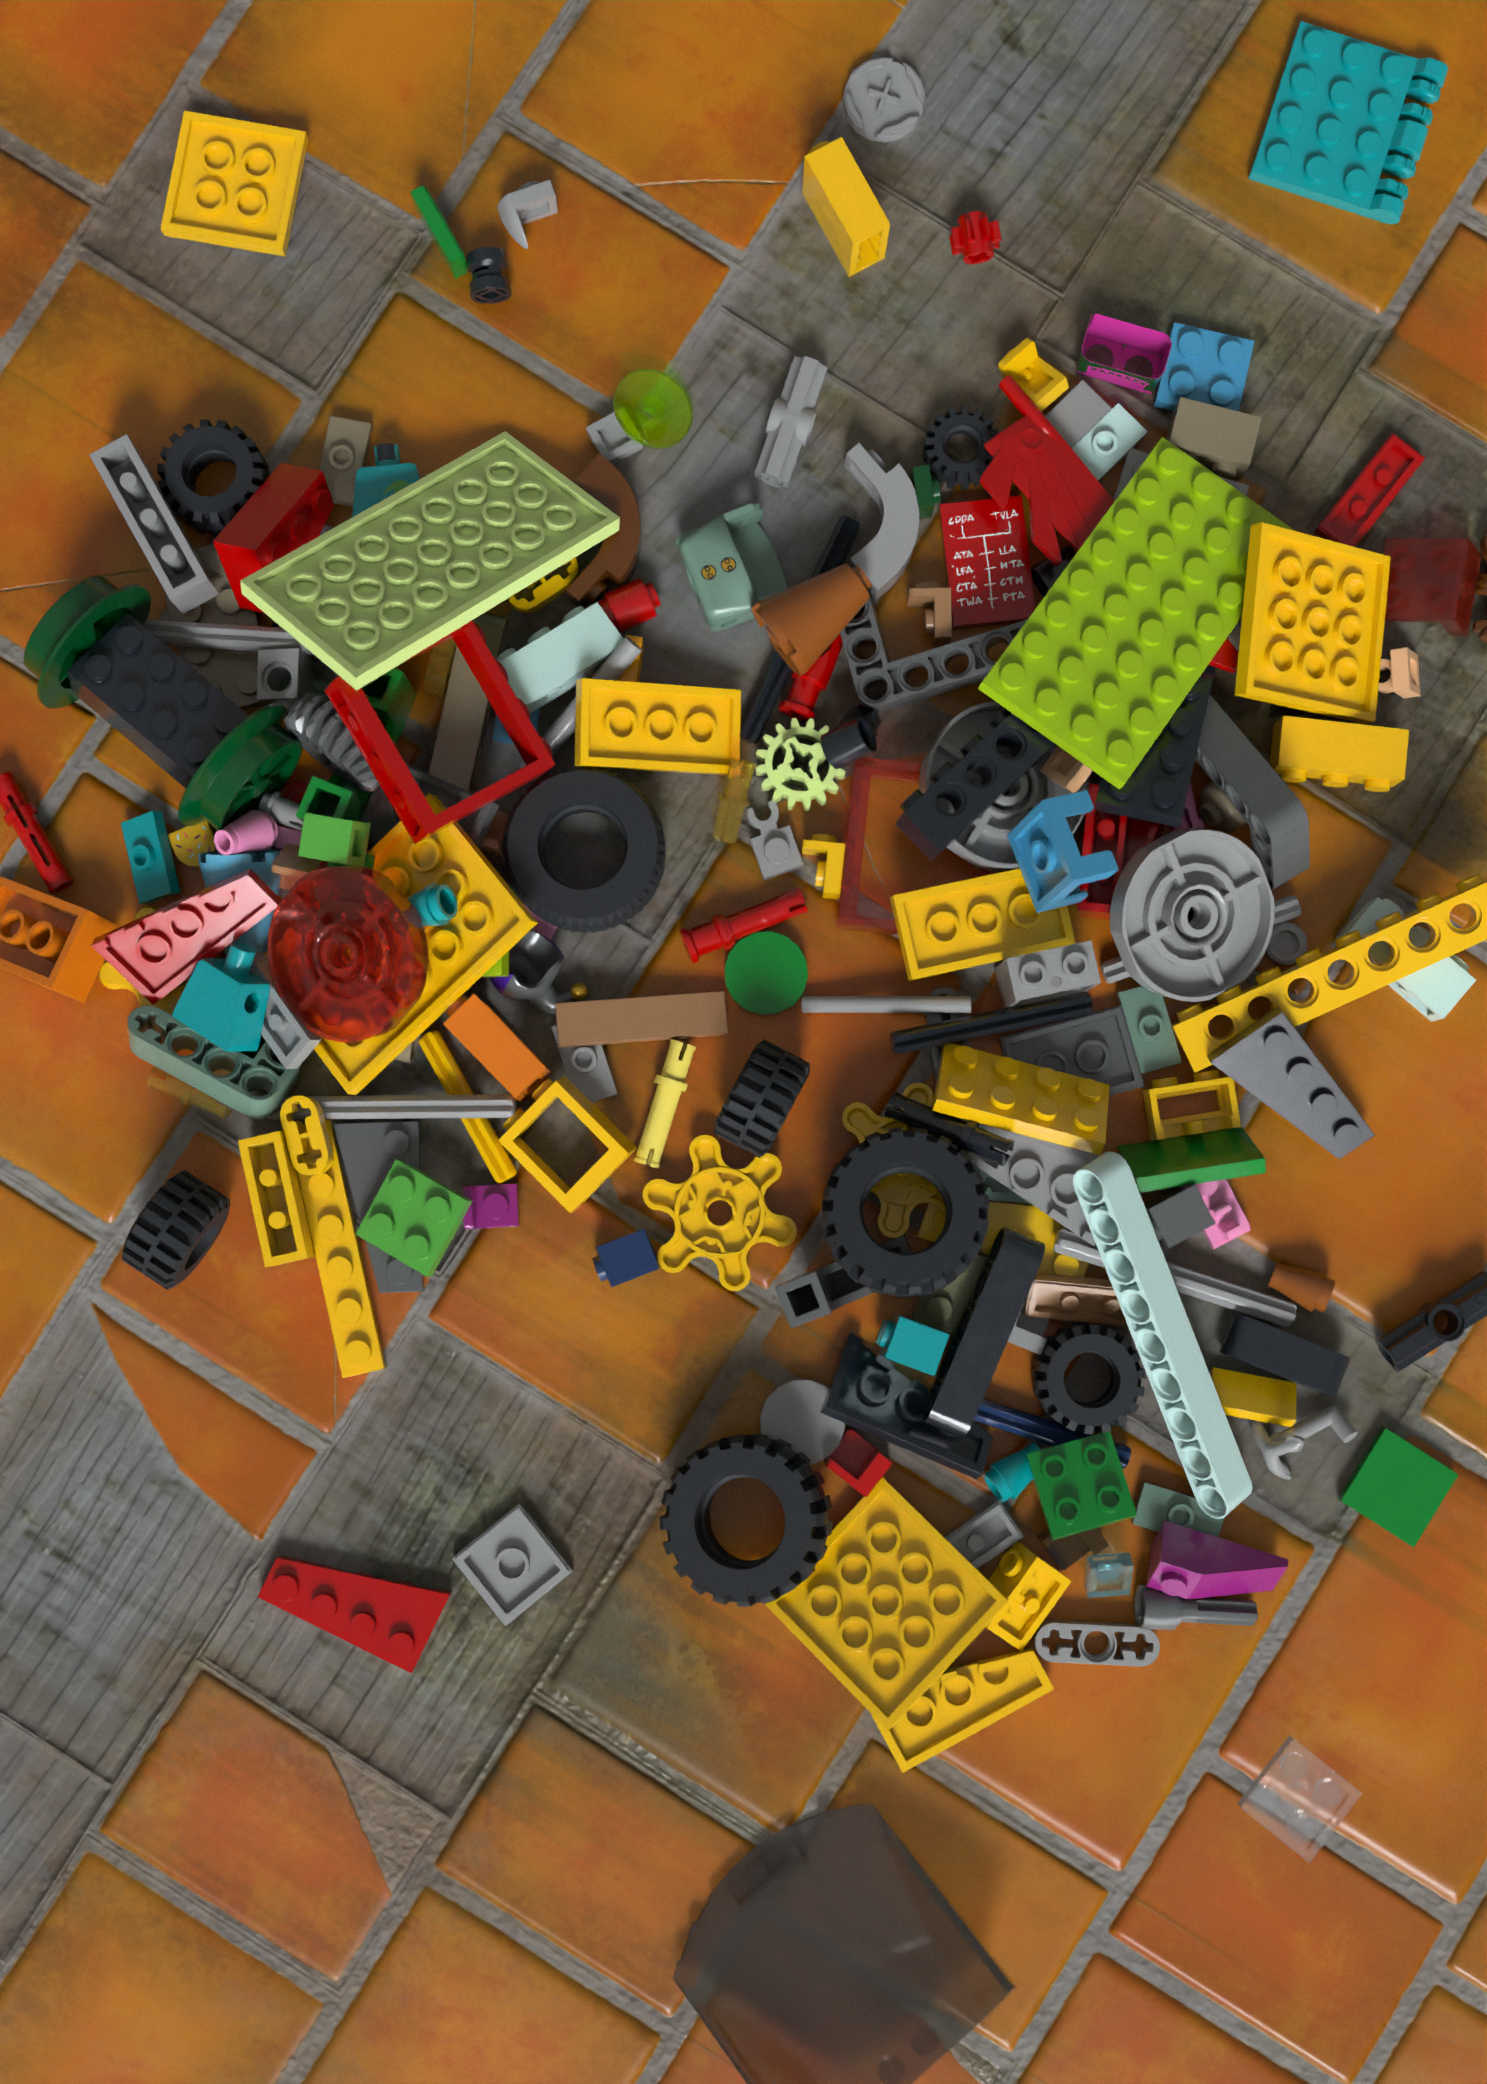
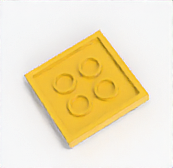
M184 111L160 228L164 236L286 257L309 140L306 131Z

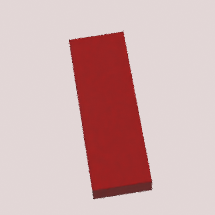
M1392 433L1315 529L1314 533L1323 539L1355 547L1424 461L1425 457Z

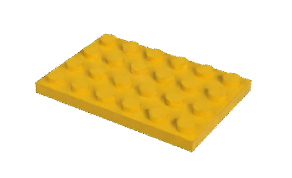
M430 793L425 796L435 815L446 809L437 796ZM400 821L367 853L374 855L375 859L363 941L317 935L322 905L321 898L311 910H308L264 953L273 963L272 971L321 1038V1041L314 1050L349 1095H357L538 923L458 822L414 844L403 823ZM431 883L445 884L453 890L458 903V911L448 924L442 926H408L401 929L393 924L390 917V907L393 903L404 900Z

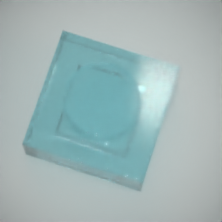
M1130 1552L1087 1556L1084 1586L1088 1598L1130 1595L1134 1566Z

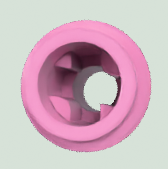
M251 810L223 829L218 830L214 836V843L217 850L223 855L267 851L278 838V826L270 814Z

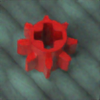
M973 211L963 214L957 219L958 227L951 228L949 238L952 255L962 253L963 261L966 264H980L989 261L994 257L993 249L1000 248L999 241L1002 238L999 221L989 222L986 212Z

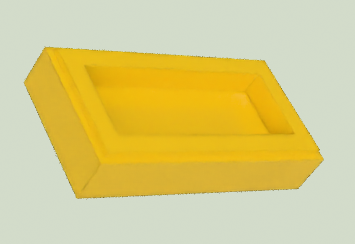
M1212 1367L1210 1376L1225 1415L1286 1427L1294 1425L1296 1422L1297 1383Z

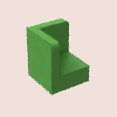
M306 813L304 815L298 856L346 865L364 866L371 823Z

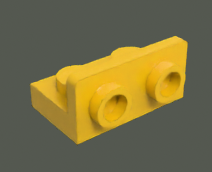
M1019 1541L1015 1542L1011 1549L1003 1555L998 1567L988 1579L1010 1602L986 1628L1022 1652L1069 1586L1071 1580L1034 1554Z

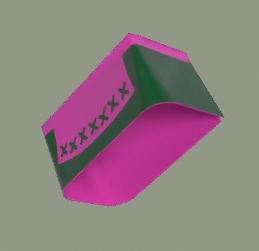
M1095 313L1091 325L1090 321L1088 324L1076 373L1151 394L1165 371L1172 347L1171 339L1163 332ZM1098 344L1108 347L1114 357L1112 366L1109 367L1087 360L1085 358L1086 351L1091 346ZM1134 356L1147 358L1153 366L1152 377L1147 378L1124 371L1126 362Z

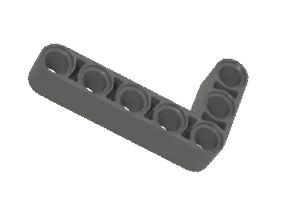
M869 599L865 604L863 615L858 619L851 620L840 635L855 689L860 700L869 709H875L877 712H886L982 682L996 663L988 658L989 650L992 646L999 643L1009 646L1027 620L891 662L876 607L872 600ZM866 641L876 643L877 649L871 658L866 660L857 658V649L862 643ZM954 657H967L969 659V666L964 673L954 675L948 672V664ZM919 668L926 669L928 671V679L924 685L915 688L908 685L907 679L913 670ZM876 681L887 682L888 689L884 697L879 700L868 698V689L872 683Z
M1209 695L1195 760L1249 824L1252 851L1260 859L1271 890H1274L1310 867L1308 815L1297 796L1214 698Z

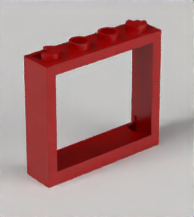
M473 621L468 622L408 660L453 638L526 766L436 815L361 688L358 690L354 689L340 676L335 678L325 689L331 703L344 725L348 728L351 737L414 844L540 777L556 765L552 759V751L549 744L543 737L538 735L530 721V712L526 704L514 694L508 683V674L504 666L494 659L486 645V637L483 630Z

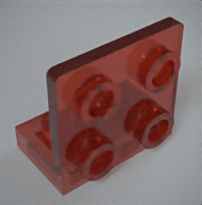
M1387 539L1383 555L1390 556L1391 560L1385 621L1441 623L1451 636H1468L1475 597L1474 589L1482 557L1469 539Z

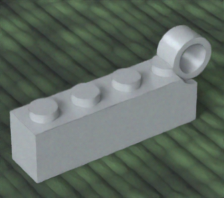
M126 434L89 454L166 594L180 612L184 614L219 595V591L181 523L165 500V495L161 492L153 473L129 436Z

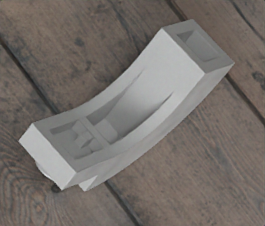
M858 443L846 453L844 467L874 500L880 513L881 527L877 535L850 558L849 566L853 569L858 565L872 584V587L867 591L876 601L897 582L908 566L918 535L919 507L915 489L902 466L898 463L886 474L884 472L886 469L885 464L877 453L871 449L867 452Z

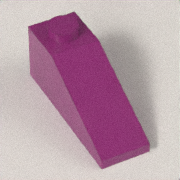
M1164 1520L1150 1545L1146 1586L1163 1591L1168 1595L1179 1596L1185 1599L1273 1591L1288 1567V1559Z

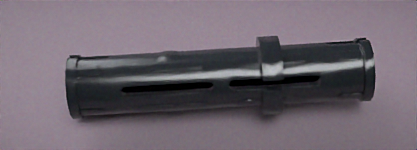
M894 1092L888 1103L895 1106H892V1108L886 1107L885 1117L892 1118L914 1128L928 1130V1134L937 1138L942 1135L951 1140V1144L956 1145L959 1152L962 1149L966 1154L973 1152L998 1163L1000 1166H1005L1010 1158V1154L1004 1152L1013 1150L1014 1140L980 1128V1123L970 1120L965 1122L956 1117L932 1111L933 1108L903 1096L899 1092Z

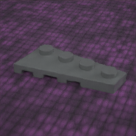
M420 1121L333 1124L360 1224L396 1159H402L422 1171ZM365 1240L379 1293L424 1291L423 1274Z

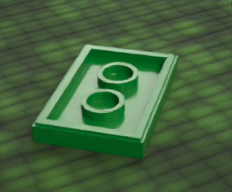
M1242 1127L1117 1146L1118 1154L1126 1160L1131 1169L1139 1193L1266 1172L1265 1157Z

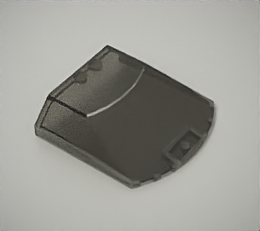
M874 1804L855 1805L818 1813L797 1824L785 1827L745 1855L727 1873L708 1897L709 1901L701 1911L697 1921L693 1922L687 1934L689 1936L680 1961H677L673 1975L676 1984L747 2084H913L982 2023L1017 1988Z

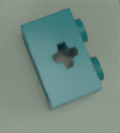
M894 1313L891 1321L884 1318L876 1338V1343L882 1346L880 1353L885 1358L935 1376L949 1334L943 1330Z

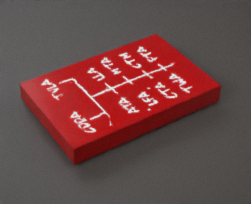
M1022 496L1009 497L1005 508H1001L994 499L939 504L938 511L947 587H951L952 630L1013 624L1029 619L1035 610Z

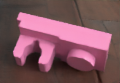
M1226 1179L1193 1184L1199 1191L1216 1223L1203 1230L1212 1249H1216L1251 1230L1250 1224Z

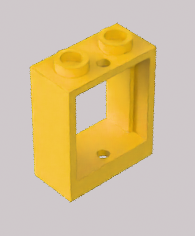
M564 1076L555 1082L550 1078L543 1082L531 1095L535 1100L534 1104L526 1112L519 1108L515 1115L509 1117L503 1124L507 1132L498 1141L569 1213H572L610 1177L637 1147ZM557 1098L609 1148L572 1188L520 1138Z

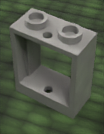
M1091 940L1006 958L994 969L1003 1009L1087 992L1101 983Z

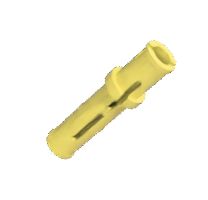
M670 1039V1046L661 1075L656 1074L654 1083L658 1085L633 1161L659 1168L681 1092H686L688 1084L684 1082L693 1053L696 1051L695 1046Z

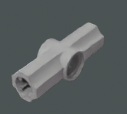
M794 356L781 397L776 398L766 428L767 438L755 470V477L767 485L777 488L789 487L798 463L802 446L806 447L817 413L815 407L828 367L822 365L816 359L807 356Z

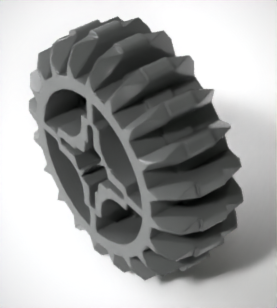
M305 693L299 701L297 700L289 709L290 713L284 719L287 731L301 742L303 749L310 756L315 758L334 775L340 777L345 783H349L361 791L374 792L379 782L331 701L317 693Z

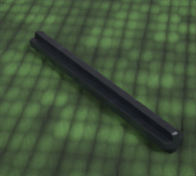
M845 515L839 518L811 578L843 565L860 527L858 521ZM775 651L740 723V739L747 743L756 744L792 671L777 651Z

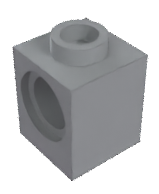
M299 648L258 650L256 700L264 706L272 703H281L287 708L289 714V709L297 700L299 701L305 693L313 692V660ZM291 677L290 685L285 690L279 691L281 682Z

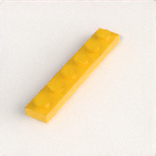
M326 1119L334 1154L331 1167L320 1175H304L298 1171L297 1174L342 1378L385 1369L387 1366L359 1239L356 1235L357 1230L332 1119ZM303 1125L304 1132L306 1133V1132H307L306 1125ZM307 1138L309 1153L303 1155L304 1163H312L315 1168L316 1159L321 1158L322 1153L320 1150H313L310 1140Z

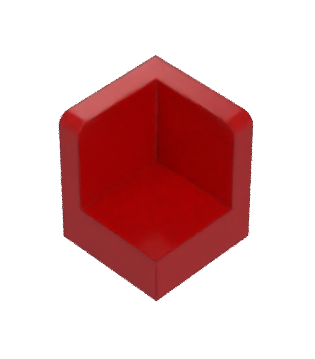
M848 1429L844 1433L839 1446L828 1458L824 1459L825 1466L864 1497L870 1494L893 1464L890 1458L853 1429Z

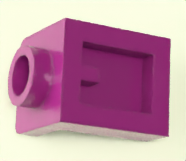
M518 1184L463 1186V1196L473 1201L462 1220L464 1221L465 1229L520 1226Z

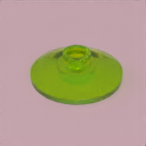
M652 369L636 370L626 375L615 390L613 408L616 419L626 434L636 442L651 448H668L678 444L689 432L693 421L691 401L683 387L669 375ZM644 411L650 413L653 418L647 416Z

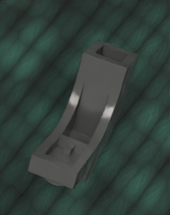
M905 1234L879 1244L883 1248L895 1253H912ZM836 1261L817 1267L775 1287L790 1328L831 1314L841 1306L875 1293L860 1282L857 1284L852 1280L841 1265L839 1266Z

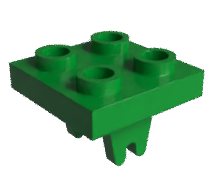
M1110 1431L1026 1454L1052 1541L1137 1516Z

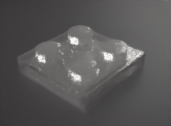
M1289 1735L1237 1804L1310 1863L1362 1793Z

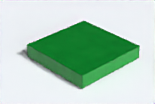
M1381 1427L1337 1499L1408 1545L1415 1547L1459 1474L1387 1428Z

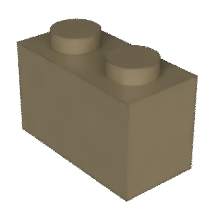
M1180 397L1172 412L1166 440L1217 476L1227 479L1242 478L1251 464L1262 417Z

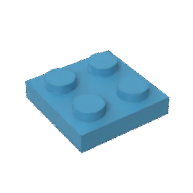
M1174 322L1169 335L1172 347L1165 371L1158 383L1153 407L1173 411L1180 397L1239 411L1255 341Z

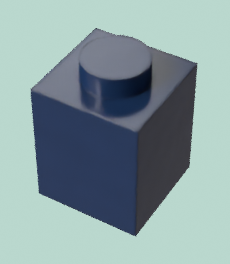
M646 1228L596 1247L599 1255L592 1258L600 1281L609 1280L611 1287L661 1268Z

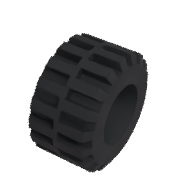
M206 419L200 420V427L194 428L191 423L183 426L186 433L180 437L174 433L169 438L173 444L170 449L163 446L160 456L165 463L157 464V473L162 479L158 481L161 492L165 495V500L187 526L191 525L196 532L203 535L208 530L213 537H217L271 474L268 471L269 466L250 436H246L242 429L236 425L231 429L229 424L222 420H218L216 426H213L210 420ZM215 462H229L236 465L235 479L226 491L216 496H201L195 493L197 477L205 467Z
M765 1039L759 1042L749 1056L714 1123V1134L758 1158L768 1153L810 1074V1063Z
M181 1171L168 1179L157 1190L135 1220L124 1243L122 1260L165 1289L173 1288L190 1275L215 1242L228 1217L230 1199L188 1171Z
M1082 1322L1073 1323V1326L1070 1327L1063 1326L1057 1329V1333L1052 1337L1047 1336V1341L1041 1355L1035 1353L1033 1358L1036 1360L1035 1368H1031V1378L1034 1379L1032 1389L1034 1395L1040 1401L1039 1405L1064 1427L1073 1431H1080L1084 1434H1093L1094 1431L1109 1432L1112 1431V1426L1116 1424L1121 1426L1128 1420L1125 1417L1129 1412L1135 1413L1139 1405L1135 1404L1138 1396H1144L1145 1387L1141 1386V1379L1146 1378L1145 1369L1141 1368L1139 1364L1141 1360L1139 1353L1130 1346L1132 1343L1126 1337L1119 1335L1115 1330L1093 1323L1085 1324ZM1084 1352H1093L1102 1356L1107 1361L1111 1374L1106 1392L1099 1399L1090 1403H1081L1071 1398L1064 1385V1374L1068 1364L1073 1358Z

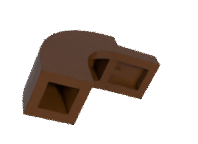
M600 453L573 483L619 516L620 525L619 531L603 540L601 549L596 557L566 589L569 601L576 607L583 606V608L589 603L593 605L603 598L609 588L606 585L608 581L617 588L629 582L638 564L642 545L639 509L633 491L620 471Z

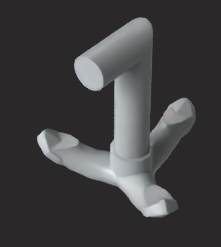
M1334 1403L1292 1427L1270 1436L1265 1430L1264 1422L1249 1419L1251 1435L1262 1452L1267 1468L1274 1475L1290 1480L1293 1474L1289 1472L1287 1465L1281 1462L1280 1455L1300 1451L1305 1444L1306 1438L1329 1425L1344 1443L1352 1440L1358 1433Z

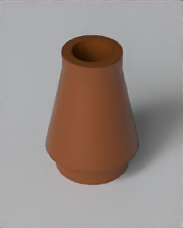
M1276 1262L1267 1286L1281 1292L1310 1312L1313 1309L1324 1312L1333 1292L1335 1280L1327 1278L1326 1272L1290 1267Z

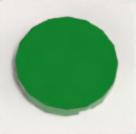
M772 931L752 933L739 940L729 952L724 968L726 987L733 1001L745 1011L760 1016L779 1014L793 1007L803 995L808 979L807 961L799 946L787 936Z

